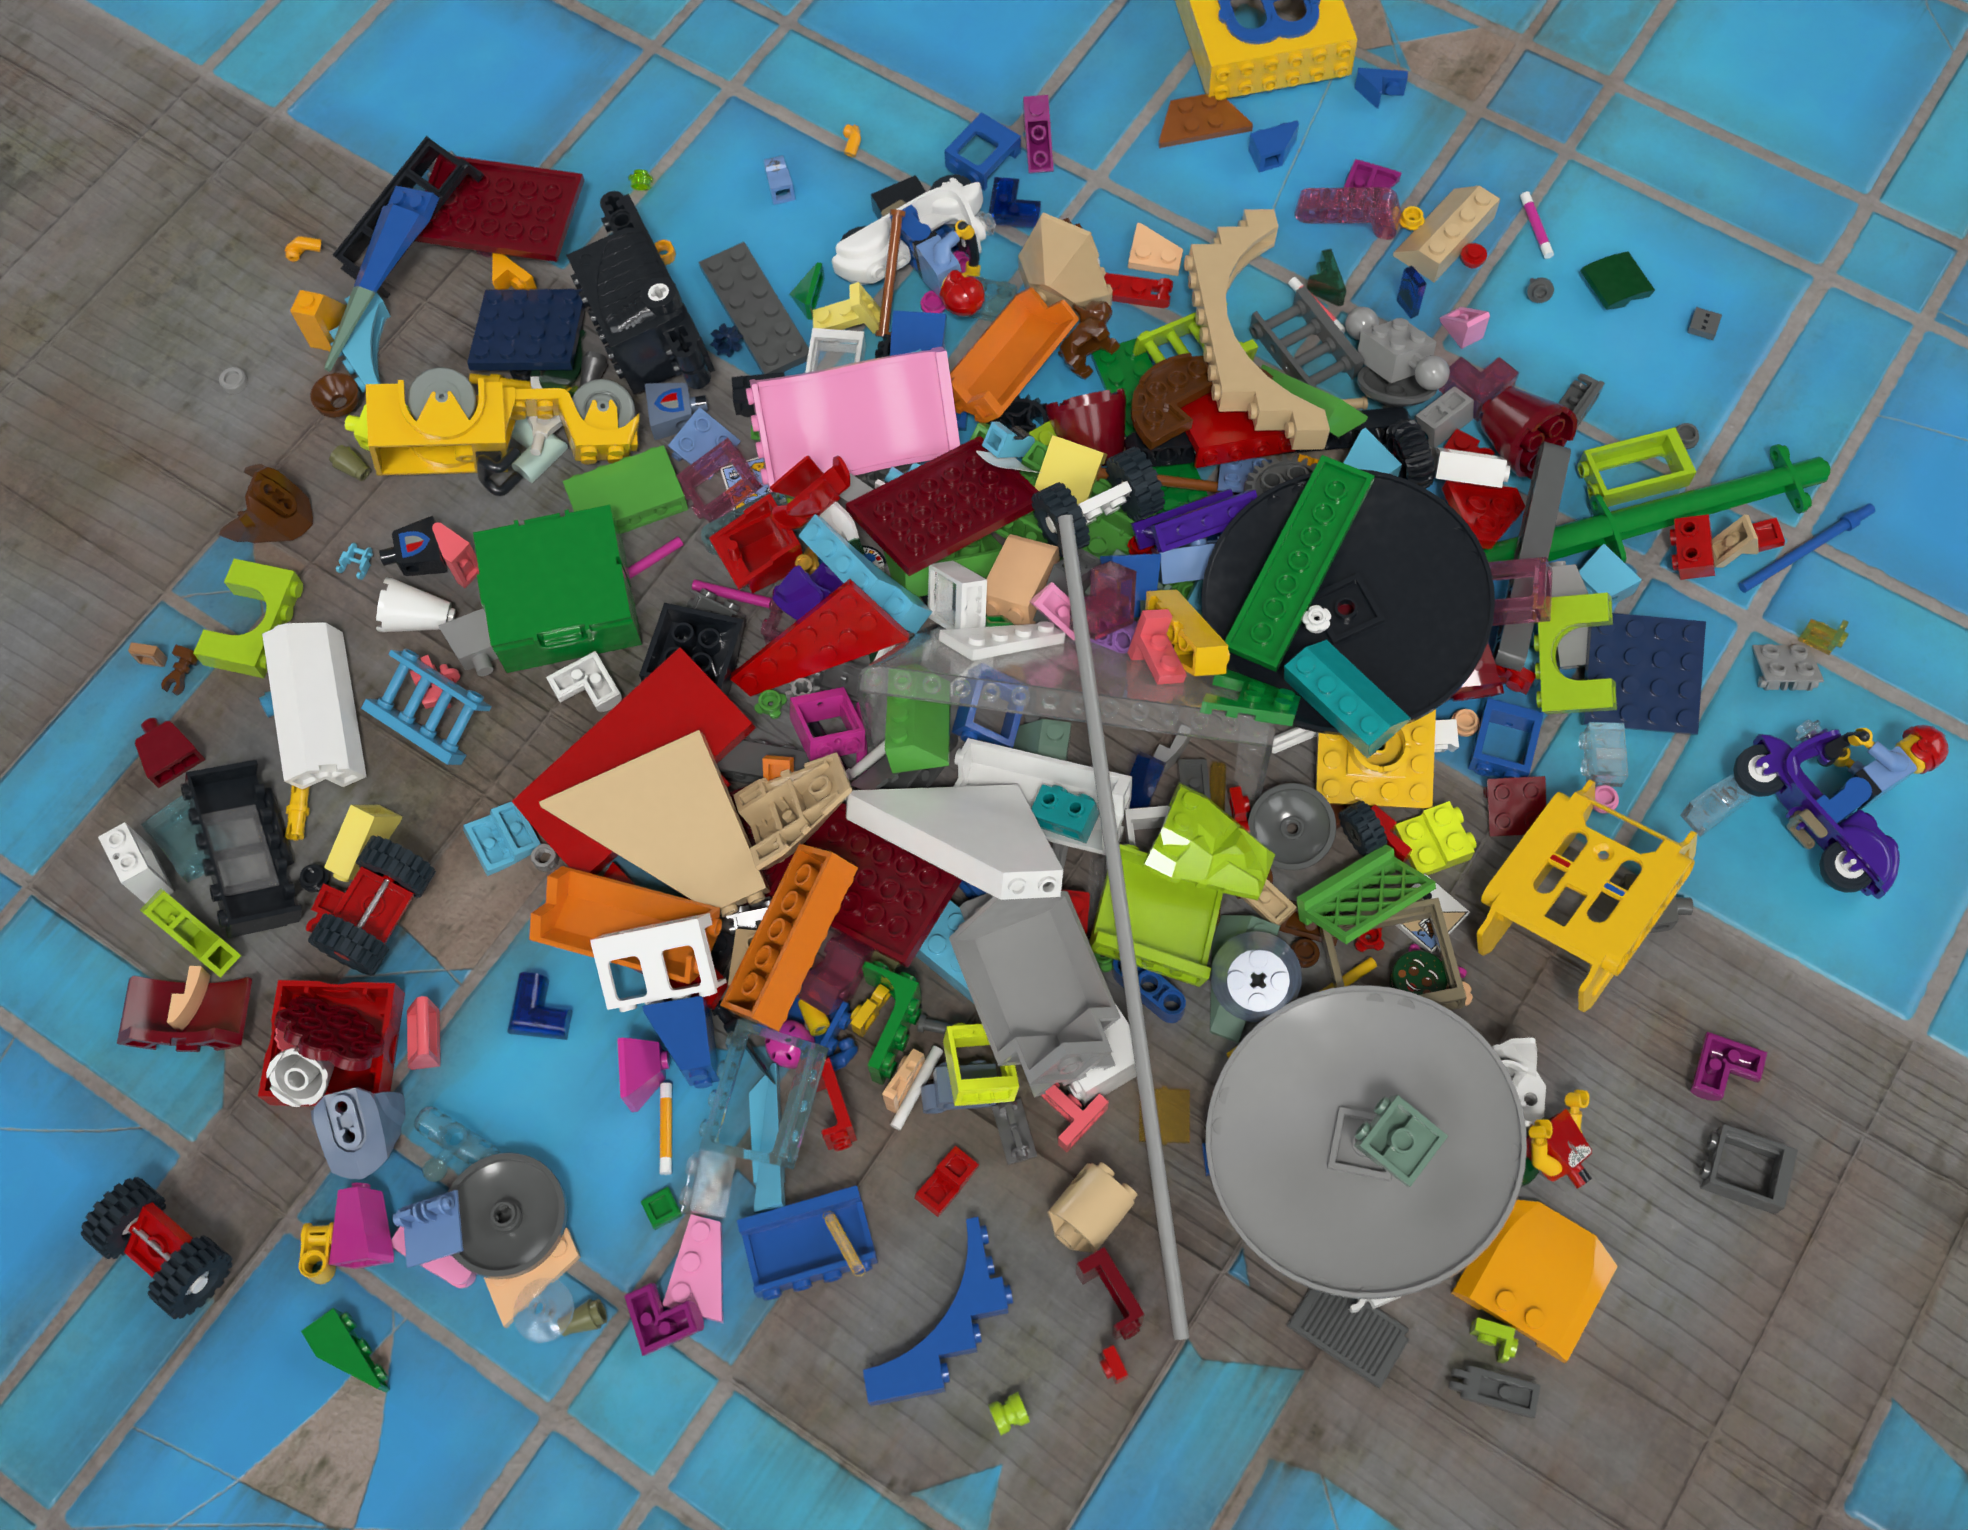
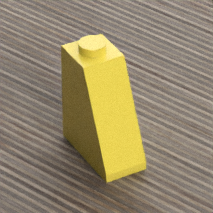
M350 805L324 868L333 872V877L340 881L349 882L353 880L360 869L359 865L356 864V860L370 837L374 835L376 837L380 836L383 839H389L403 816L381 805Z

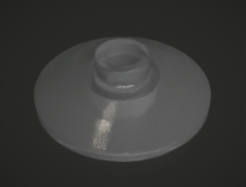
M541 1278L529 1283L517 1296L513 1308V1319L519 1333L526 1339L538 1343L549 1342L558 1338L568 1328L573 1317L574 1301L572 1294L563 1283L555 1279ZM539 1303H542L543 1310L539 1314H536L535 1310L537 1305Z

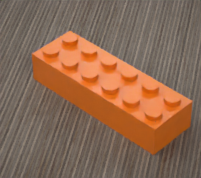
M803 844L798 845L720 1006L747 1020L775 1031H780L796 996L801 990V985L809 969L814 964L815 956L822 942L827 937L828 929L835 915L840 910L841 902L848 888L853 883L858 867L833 852Z

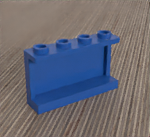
M857 1185L737 1220L754 1284V1294L757 1298L763 1297L764 1301L772 1300L782 1296L781 1291L792 1288L795 1292L811 1288L812 1282L824 1279L825 1283L841 1279L843 1273L851 1271L825 1223L827 1215L833 1221L829 1214L833 1216L834 1213L863 1264L865 1272L873 1269L872 1265L877 1264L878 1260ZM852 1267V1271L854 1270L857 1272L855 1274L864 1273V1268L860 1269V1271L858 1272L854 1267Z

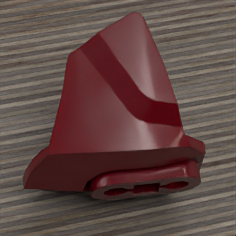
M1488 643L1472 675L1451 697L1453 702L1504 694L1503 685L1507 683V678L1498 676L1496 664Z

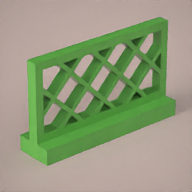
M1386 844L1296 897L1299 920L1305 925L1313 922L1343 943L1348 944L1435 890L1436 882L1394 857V848ZM1396 870H1398L1399 872L1402 873V875H1391V874H1393L1394 872H1396ZM1419 883L1421 885L1418 888H1406V884ZM1375 884H1380V888L1368 889ZM1385 884H1402V887L1385 888ZM1379 897V902H1362L1363 898ZM1384 897H1401L1397 901L1384 902ZM1352 898H1358V902L1347 901ZM1335 911V916H1324L1329 912ZM1340 911H1357V916H1340ZM1361 911H1378L1374 915L1361 916ZM1339 925H1356L1347 932L1339 928Z

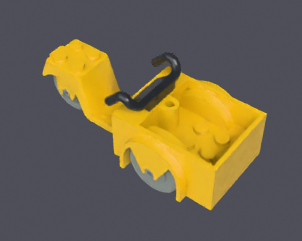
M438 367L424 371L412 382L408 392L410 413L405 402L404 380H398V384H365L368 446L377 476L478 473L479 481L491 494L504 496L523 477L517 471H514L498 486L490 476L494 473L508 472V468L521 455L515 447L508 453L507 449L516 420H523L526 416H537L539 419H551L554 416H559L574 459L581 461L582 464H595L600 460H608V463H615L624 457L630 456L631 451H637L638 447L637 435L640 413L635 416V405L631 395L623 386L611 380L596 379L589 381L579 387L571 398L570 393L561 388L515 389V387H503L502 382H484L483 378H478L479 394L476 395L471 382L462 373L454 369Z

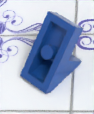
M1358 68L1355 89L1378 109L1381 94L1404 96L1408 71Z

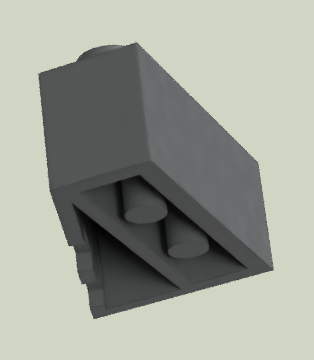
M886 756L850 783L853 790L929 788L945 766L892 773Z

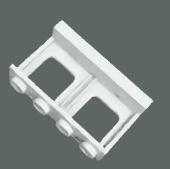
M710 913L603 934L590 940L607 1010L619 1008L620 1012H626L636 1009L637 1004L641 1003L646 1005L664 1002L663 999L672 998L673 1001L690 998V994L698 992L699 996L702 997L717 993V988L727 982L726 978L717 980L705 932V928L712 925ZM689 945L695 953L701 983L672 988L663 952L666 949ZM636 956L640 960L647 994L619 999L610 969V962L616 959Z

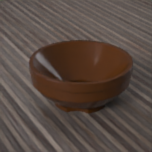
M332 373L323 376L314 384L310 397L313 406L319 413L327 417L336 418L350 413L357 406L360 392L352 377L343 373ZM345 398L347 400L344 406L339 408L333 407V402L336 399Z

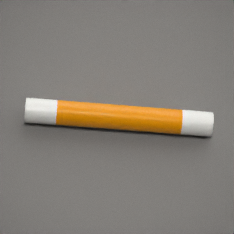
M672 1083L660 1084L661 1175L672 1174Z

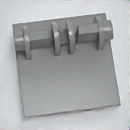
M1752 645L1763 676L1758 678L1759 688L1779 690L1780 687L1782 691H1786L1789 686L1790 691H1812L1813 688H1818L1819 682H1824L1809 645Z

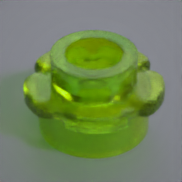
M637 169L628 176V180L631 181L630 186L632 189L646 191L651 188L653 177L649 175L648 171Z

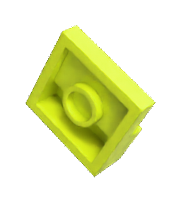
M1450 801L1423 810L1422 815L1396 824L1394 829L1397 837L1412 848L1408 859L1412 868L1427 876L1471 860L1476 848L1473 834L1471 832L1465 833L1461 825L1464 822L1459 807L1453 808Z

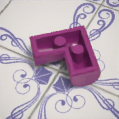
M1706 1032L1690 1092L1705 1100L1719 1101L1724 1097L1729 1073L1758 1083L1762 1078L1768 1052Z
M654 1283L624 1295L642 1356L654 1353L704 1329L702 1314L698 1306L692 1301H686L664 1311L657 1286Z

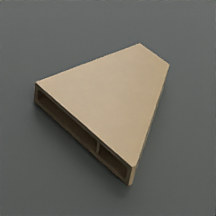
M700 730L539 802L540 806L549 813L689 899L719 907L722 917L736 913L739 910L738 907L747 902L749 905H753L763 901L766 898L765 894L771 892L762 870H758L755 867L750 851L751 843L708 742Z

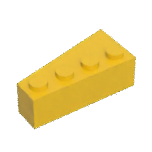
M1178 590L1147 591L1145 610L1169 609L1173 617L1167 631V636L1184 670L1193 676L1226 674L1227 664L1230 659L1228 645Z

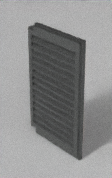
M1310 1288L1287 1327L1380 1389L1409 1341L1404 1336L1408 1333L1409 1328L1378 1308L1373 1309L1368 1301L1365 1302L1360 1311L1350 1313V1306L1357 1304L1358 1299L1334 1296Z

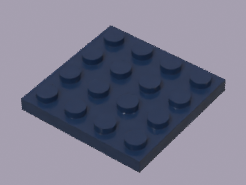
M582 289L485 290L467 361L469 370H572L585 311V305L579 295V291Z
M1612 613L1613 625L1588 627L1584 680L1612 678L1616 682L1617 710L1582 712L1581 725L1687 735L1698 734L1706 621Z

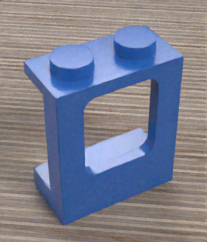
M981 112L944 150L945 167L953 174L965 176L971 183H980L982 190L985 191L987 189V178L1009 155L1016 158L1021 153V136ZM975 135L997 147L980 165H975L958 154Z

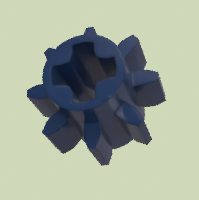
M723 323L719 326V330L715 329L711 332L714 340L710 346H714L718 356L721 353H726L729 358L734 354V350L739 351L742 348L739 340L743 335L738 333L735 325L727 328L726 324Z

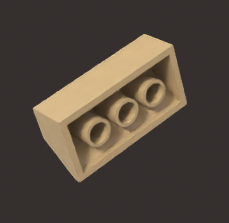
M1481 186L1453 189L1425 219L1424 224L1419 226L1397 248L1393 256L1435 283L1461 255L1463 247L1472 243L1495 218L1500 198Z

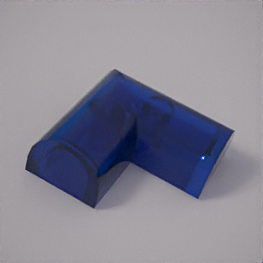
M994 177L988 223L991 225L1034 228L1041 216V201L1017 199L1019 179Z
M531 972L519 974L507 1029L509 1034L567 1040L573 1011L571 1009L544 1006L549 986V979L547 977Z

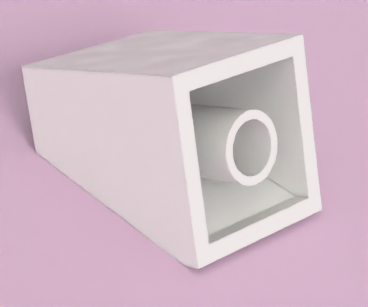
M1117 1005L1116 1008L1121 1018L1104 1031L1112 1049L1111 1055L1116 1066L1106 1070L1103 1068L1090 1069L1086 1072L1087 1077L1070 1083L1067 1086L1070 1094L1077 1098L1078 1101L1080 1100L1084 1107L1088 1106L1099 1093L1105 1096L1137 1077L1130 1026Z

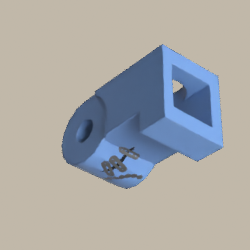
M784 156L764 159L773 205L794 201L793 184L789 171L786 168ZM789 189L788 193L783 196L775 193V191Z

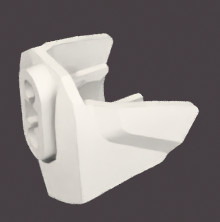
M1514 1038L1502 1044L1493 1045L1492 1048L1507 1068L1516 1087L1523 1109L1526 1132H1529L1535 1120L1544 1117L1546 1085L1536 1071V1039ZM1524 1098H1531L1534 1102V1105H1527L1524 1101Z

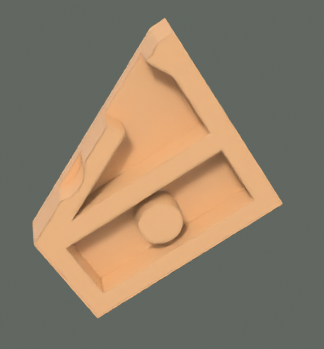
M1137 223L1128 268L1178 276L1183 249L1145 225Z

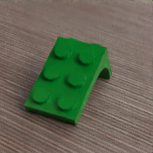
M865 961L862 970L866 983L875 988L882 984L890 990L889 994L895 1000L894 1009L867 1065L872 1081L884 1085L886 1078L891 1079L896 1070L897 1062L895 1059L898 1052H903L908 1044L910 1035L907 1032L911 1024L916 1025L920 1018L922 1009L919 1006L922 1002L919 983L916 982L917 979L912 975L900 972V974L891 972L888 966L878 961H873L872 963Z

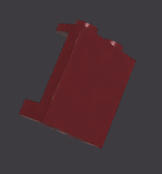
M1105 1247L1078 1262L1076 1275L1082 1285L1099 1276L1124 1317L1122 1321L1113 1327L1112 1335L1115 1340L1120 1337L1128 1340L1141 1331L1140 1327L1142 1326L1145 1314Z

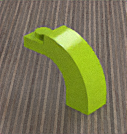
M161 888L140 909L142 913L220 978L241 956Z

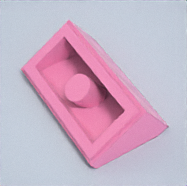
M1050 582L1029 602L1058 629L1065 632L1069 639L1075 640L1069 597L1053 582ZM1087 615V620L1089 624L1093 619L1089 615Z

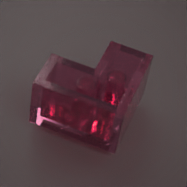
M1461 356L1449 366V379L1438 390L1445 394L1455 386L1474 400L1473 419L1478 422L1483 417L1481 409L1484 403L1489 399H1494L1508 386H1515L1519 372L1500 357L1480 372Z
M1113 561L1092 568L1090 595L1084 597L1091 639H1099L1133 624L1137 571ZM1070 607V628H1069V629L1074 631V629H1073V622H1072L1071 607Z
M844 934L836 938L832 937L825 946L824 952L826 956L824 961L814 970L808 971L801 985L802 990L798 998L824 1014L830 1015L840 1007L843 1001L848 1002L854 997L864 975L862 966L865 961L870 962L875 950Z

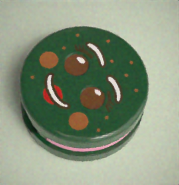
M1421 950L1410 951L1402 955L1396 961L1389 977L1390 988L1417 995L1446 990L1448 984L1442 961L1432 953Z

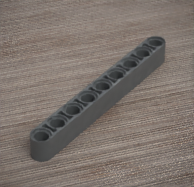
M1545 441L1540 445L1534 465L1493 650V658L1496 665L1519 672L1522 670L1528 654L1535 622L1533 608L1537 607V598H1540L1571 455L1570 448Z

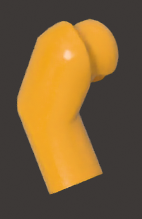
M847 124L843 130V135L845 138H848L844 154L849 157H856L861 142L860 128L855 124L853 126Z
M298 236L287 244L285 256L289 261L295 262L299 260V256L306 250L320 252L322 240Z

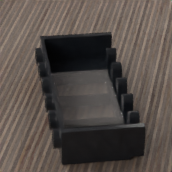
M257 760L186 772L185 783L181 784L183 800H188L190 809H188L191 826L196 825L198 834H195L198 851L203 850L205 859H202L205 876H211L213 883L210 885L211 898L213 902H218L220 909L217 911L218 923L220 928L225 927L228 938L297 923L300 921L302 912L301 905H295L294 884L293 882L289 883L287 879L286 858H281L279 852L278 832H273L271 826V808H266L264 785L258 782L256 776Z

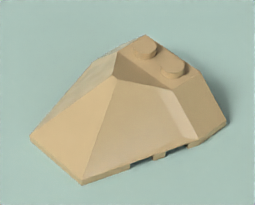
M1043 212L1018 255L1019 273L1025 289L1034 288L1047 306L1065 300L1079 318L1080 316L1073 308L1074 303L1079 306H1086L1095 300L1106 301L1110 307L1112 306V288L1110 284H1106L1104 279L1105 269L1100 267L1097 261L1099 253L1091 232Z
M837 752L804 764L805 768L795 772H791L789 769L784 770L778 778L768 781L764 777L756 780L733 795L739 814L751 827L756 845L751 847L750 851L755 867L758 870L769 869L791 856L796 851L798 845L804 844L853 791Z

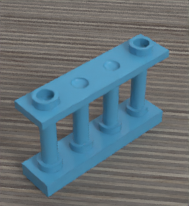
M405 648L403 651L390 650L388 655L400 663L383 697L365 699L361 709L445 764L462 765L466 754L458 750L459 746L457 743L474 710L490 711L492 706L483 701L484 697L473 690H465L420 661L417 653ZM409 669L421 675V678L404 711L399 712L393 708V701ZM433 683L443 691L426 724L421 726L415 722L416 718L414 715L430 684ZM452 697H455L465 705L447 739H441L436 736V728Z

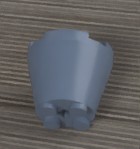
M1260 931L1244 932L1225 942L1217 952L1211 968V984L1219 1003L1233 1016L1249 1022H1261L1272 1013L1296 1000L1302 983L1301 966L1292 948L1279 937ZM1253 972L1257 975L1263 972L1265 974L1263 979L1266 984L1265 987L1262 988L1259 985L1251 986L1252 978L1250 975Z

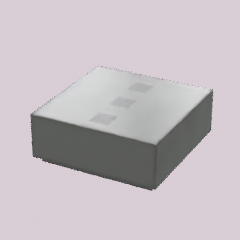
M1696 307L1687 333L1713 340L1722 314Z

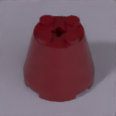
M1512 385L1508 386L1494 399L1487 400L1481 409L1483 413L1481 420L1483 433L1498 454L1507 460L1510 470L1518 477H1528L1530 480L1532 479L1541 443L1545 441L1564 447L1567 440L1573 441L1577 429V417L1566 406L1517 389Z
M1124 388L1117 389V392L1111 393L1110 390L1071 397L1060 403V406H1058V402L1045 405L1047 417L1056 436L1107 454L1104 465L1101 464L1102 466H1107L1106 461H1108V458L1124 451L1126 395Z

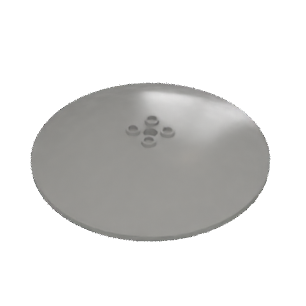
M1380 986L1331 988L1294 1000L1275 1013H1272L1250 1031L1233 1051L1221 1071L1209 1105L1206 1123L1208 1168L1220 1205L1231 1225L1243 1241L1276 1271L1306 1287L1334 1296L1353 1299L1400 1297L1438 1285L1458 1274L1475 1261L1502 1230L1514 1208L1525 1172L1527 1145L1523 1109L1510 1074L1496 1051L1478 1031L1451 1010L1425 997L1395 988ZM1391 1095H1399L1448 1135L1447 1139L1411 1187L1404 1185L1385 1168L1375 1164L1353 1146L1358 1140L1354 1136L1355 1132L1365 1121L1369 1124L1377 1115L1373 1109L1384 1096L1389 1099Z

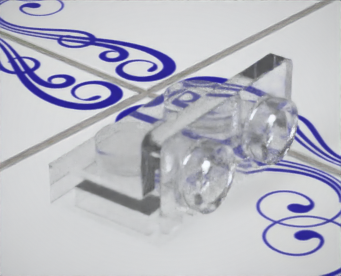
M701 1149L688 1158L685 1173L688 1174L687 1185L683 1187L679 1203L682 1205V1214L695 1213L717 1219L725 1218L737 1157Z

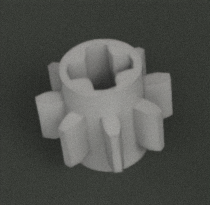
M813 677L809 680L799 678L789 683L791 690L785 692L787 700H790L791 697L821 692L820 687H815Z

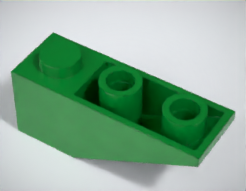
M333 1308L301 1330L317 1358L385 1393L390 1390L385 1382L389 1379L387 1373L379 1363L376 1365L373 1363L369 1356L373 1351L363 1337L359 1339L353 1329L357 1325L347 1311L343 1313Z

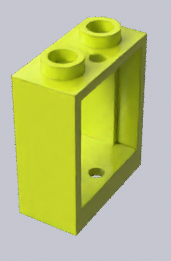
M957 1023L947 1026L943 1045L954 1106L1015 1101L1019 1089L1015 1065L1000 1066L1002 1077L961 1079L956 1048L990 1045L983 1025Z

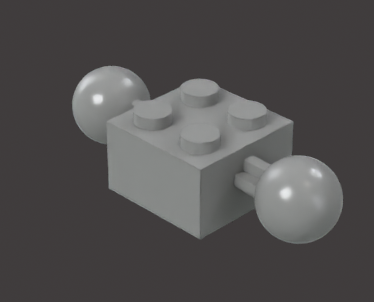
M1357 307L1348 314L1345 321L1346 331L1353 339L1360 340L1358 353L1364 359V364L1390 383L1415 375L1417 383L1427 390H1437L1446 384L1450 376L1448 363L1443 358L1434 355L1437 342L1425 332L1420 331L1402 317L1379 325L1377 314L1368 307Z

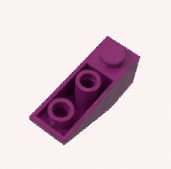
M1048 95L1023 97V117L1029 173L1054 172Z

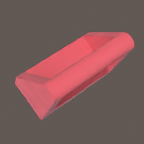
M437 522L433 524L432 529L442 556L456 582L466 588L479 574L477 556L468 541L442 523Z
M426 996L417 997L407 1009L408 1068L410 1070L441 1066L440 1010Z

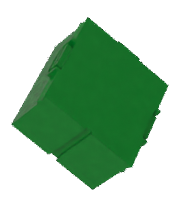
M610 504L575 512H569V509L564 510L565 516L563 517L560 516V513L524 520V525H520L518 520H514L512 525L473 532L479 574H477L481 605L486 613L490 645L506 673L582 658L594 651L597 654L642 645L634 597L630 588L631 581L623 539Z

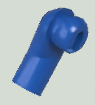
M852 1037L839 1041L838 1046L842 1052L828 1057L831 1060L834 1071L844 1068L858 1053V1045L855 1046Z

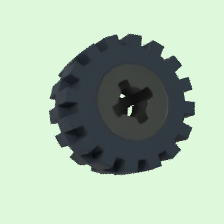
M1358 801L1339 812V820L1341 821V827L1344 829L1343 832L1360 855L1366 856L1387 844V835L1384 833V827L1380 824L1381 821L1375 816L1373 809L1371 810L1370 806L1365 804L1364 801Z

